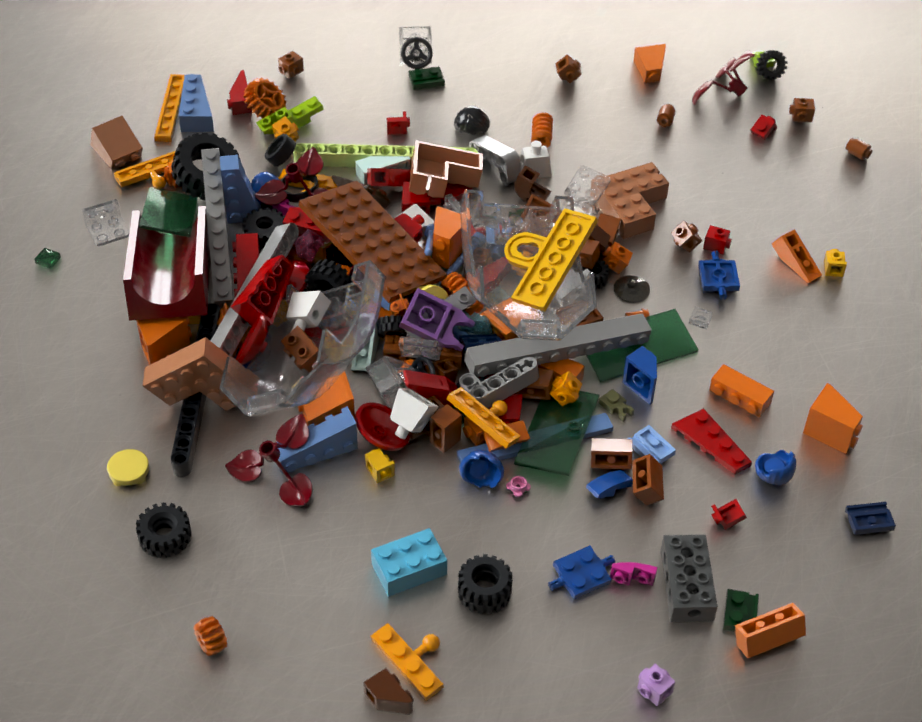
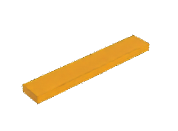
M170 74L154 135L156 142H172L180 110L185 75Z

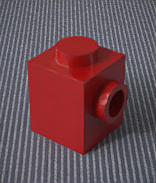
M710 225L705 236L703 249L711 252L715 251V253L718 251L719 254L724 255L726 248L729 249L731 246L732 238H729L731 231Z

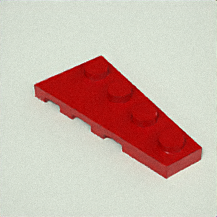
M704 408L672 423L671 429L675 432H681L685 435L684 438L689 442L693 441L699 445L700 450L704 453H710L715 457V461L736 475L751 467L752 461Z

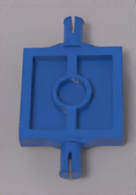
M715 251L711 253V260H699L698 267L703 291H718L719 298L725 300L727 298L726 291H739L740 289L735 260L720 259L719 252L716 251L715 254Z
M591 545L553 561V567L558 573V579L548 582V586L551 591L563 586L569 591L573 599L579 598L611 583L612 579L605 567L615 563V558H613V555L600 559Z

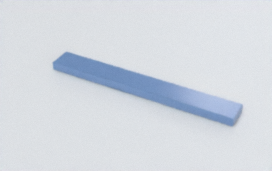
M602 413L528 432L530 437L528 441L513 444L507 449L491 452L501 461L613 431V425L608 415ZM487 444L458 450L457 456L460 463L472 451H489Z

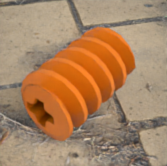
M541 112L532 119L531 142L540 141L541 146L549 147L552 141L553 117L549 113Z

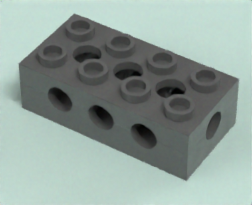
M664 535L661 555L670 621H714L718 606L706 535Z

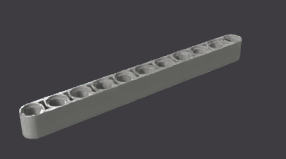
M292 222L275 227L232 304L266 260L279 255L287 257L299 235V230L295 223ZM229 307L211 342L231 357L249 323Z

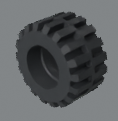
M483 554V557L476 555L473 560L469 558L466 560V564H462L458 574L460 601L463 600L465 607L469 606L470 611L474 612V610H477L478 614L483 612L492 614L493 610L495 612L500 611V608H504L507 605V601H510L513 575L509 565H504V560H497V556L494 555L488 557V554ZM479 581H489L495 585L492 587L484 588L476 585L475 583Z

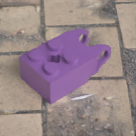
M417 288L399 327L442 348H453L462 351L464 345L453 336L452 329L457 325L472 328L475 322L452 304ZM425 312L429 314L427 319H424L422 316Z

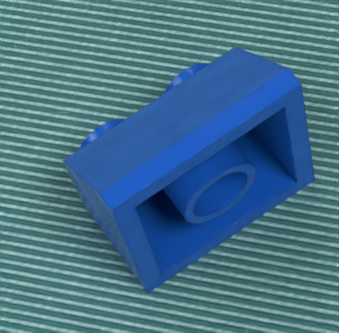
M641 346L626 357L622 383L651 405L657 381V357L651 351Z

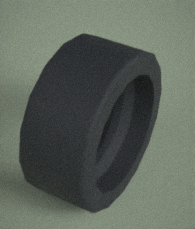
M287 134L278 136L267 148L265 159L275 167L282 165L294 152L296 147L295 141Z

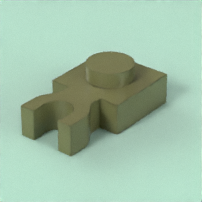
M614 389L599 398L598 403L610 414L616 412L623 422L627 416L625 413H628L630 416L634 415L635 409L626 405L627 400Z

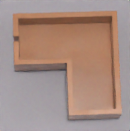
M415 141L411 161L409 192L417 195L428 193L433 198H444L447 182L465 185L469 188H478L483 171V154Z
M653 162L592 180L591 198L604 214L621 219L618 233L623 239L654 230L656 213L649 204L667 198L669 182L662 173L659 174L660 171Z
M205 337L145 367L143 387L169 406L201 392L227 411L240 405V402L244 403L257 397L258 378Z

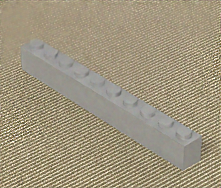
M219 148L202 149L214 303L219 306V309L223 308L224 303H227L229 308L234 297L225 200L220 168Z
M643 313L469 347L466 350L464 361L471 374H474L476 377H484L498 373L526 357H533L536 359L537 365L644 344L648 342L652 329Z

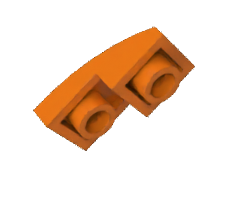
M523 420L507 424L520 435L517 443L526 442L530 439ZM483 433L489 452L505 449L488 433Z

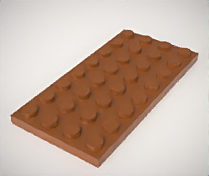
M357 180L299 201L298 206L388 303L400 299V293L404 297L414 293L421 286L433 285L446 278L447 273L430 256L425 255L422 247Z

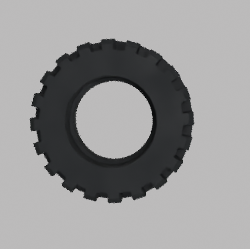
M207 132L192 134V137H185L176 148L171 165L172 176L176 180L175 183L178 187H182V191L185 193H190L191 197H199L200 200H205L203 171L193 164L195 160H202V149L219 148L220 156H239L237 150L233 149L234 146L230 142L227 143L225 138L217 137V134L209 135Z

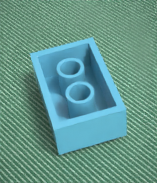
M430 528L371 549V564L388 597L447 575V558Z

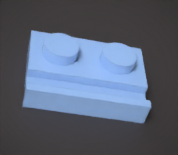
M650 425L635 433L632 438H627L632 439V449L640 457L651 454L660 464L676 453V449Z

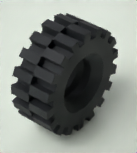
M267 207L266 210L258 208L259 211H256L254 209L252 214L248 213L246 218H243V234L258 233L260 250L266 245L275 227L284 225L285 215L283 216L281 211L277 213V209L272 211Z
M321 259L306 274V288L311 291H321L331 301L329 307L333 305L334 307L342 306L355 288L353 286L354 281L351 280L352 276L348 275V271L346 269L343 270L341 268L342 265L339 263L336 265L335 261L331 260L329 262L328 259L323 261Z
M164 502L159 507L157 504H154L151 510L149 507L146 508V514L141 513L139 515L140 520L136 521L138 541L140 547L142 546V550L144 552L148 551L150 556L156 553L157 558H162V554H165L166 558L171 557L170 553L174 552L177 555L180 548L182 550L186 548L185 543L189 544L192 532L189 517L182 507L178 506L176 508L174 503H170V506H167L166 502ZM161 528L172 529L170 533L165 535L156 534Z

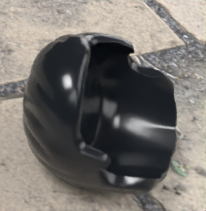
M474 105L467 106L457 113L454 119V127L460 133L466 132L471 135H476L478 132L486 133L490 127V119L481 108Z

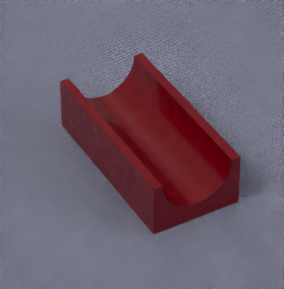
M198 206V216L194 224L187 230L177 234H164L153 230L143 220L140 210L132 211L123 276L129 321L207 315L210 247L206 206Z

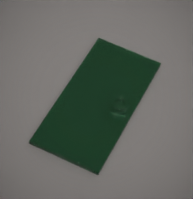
M149 187L139 228L191 237L198 197L194 198L188 194Z
M676 309L645 317L652 329L647 343L586 355L599 381L603 382L624 375L626 357L641 346L651 351L657 357V364L698 352L699 349Z
M579 391L578 399L564 406L559 404L553 397H551V400L541 399L528 428L530 439L522 442L514 465L569 476L600 395Z

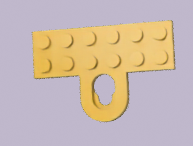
M564 208L547 237L530 232H522L508 240L504 248L508 262L515 267L527 270L511 296L513 302L544 312L547 310L598 223L596 217ZM521 245H532L538 247L539 251L535 256L527 258L521 252H518V247Z

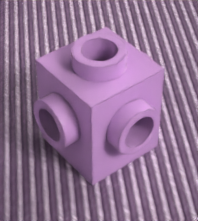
M654 664L650 669L645 668L640 673L637 689H639L644 698L650 699L656 706H659L673 693L675 681L665 669H661L658 665Z

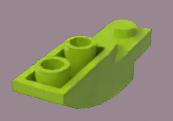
M314 96L290 110L283 107L256 122V124L264 134H274L272 125L286 116L291 123L294 122L299 128L310 123V117L324 110L317 97Z

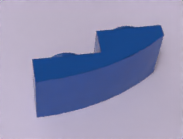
M617 470L597 477L589 482L586 488L593 496L602 499L614 496L616 489L632 487L633 479L623 470Z

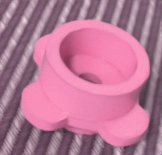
M514 476L511 482L506 484V488L511 490L516 497H521L522 493L529 491L531 488L530 484L522 476Z

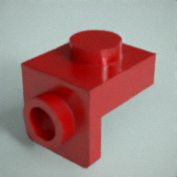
M403 111V117H387V135L407 134V127H410V117L406 116V111Z
M761 114L750 131L765 140L772 129L776 131V120L771 116L766 117Z
M737 499L720 508H717L715 504L711 506L714 511L711 514L717 525L721 524L725 530L747 518Z

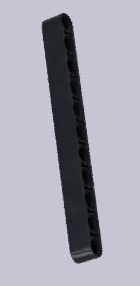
M209 303L207 315H201L196 342L205 337L211 341L219 327L217 321L220 317V309L217 304ZM201 392L183 399L171 454L173 473L177 477H186L192 470L206 396Z

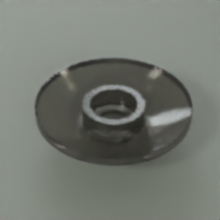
M627 275L616 280L614 283V293L623 301L636 303L645 300L649 296L650 286L641 277Z

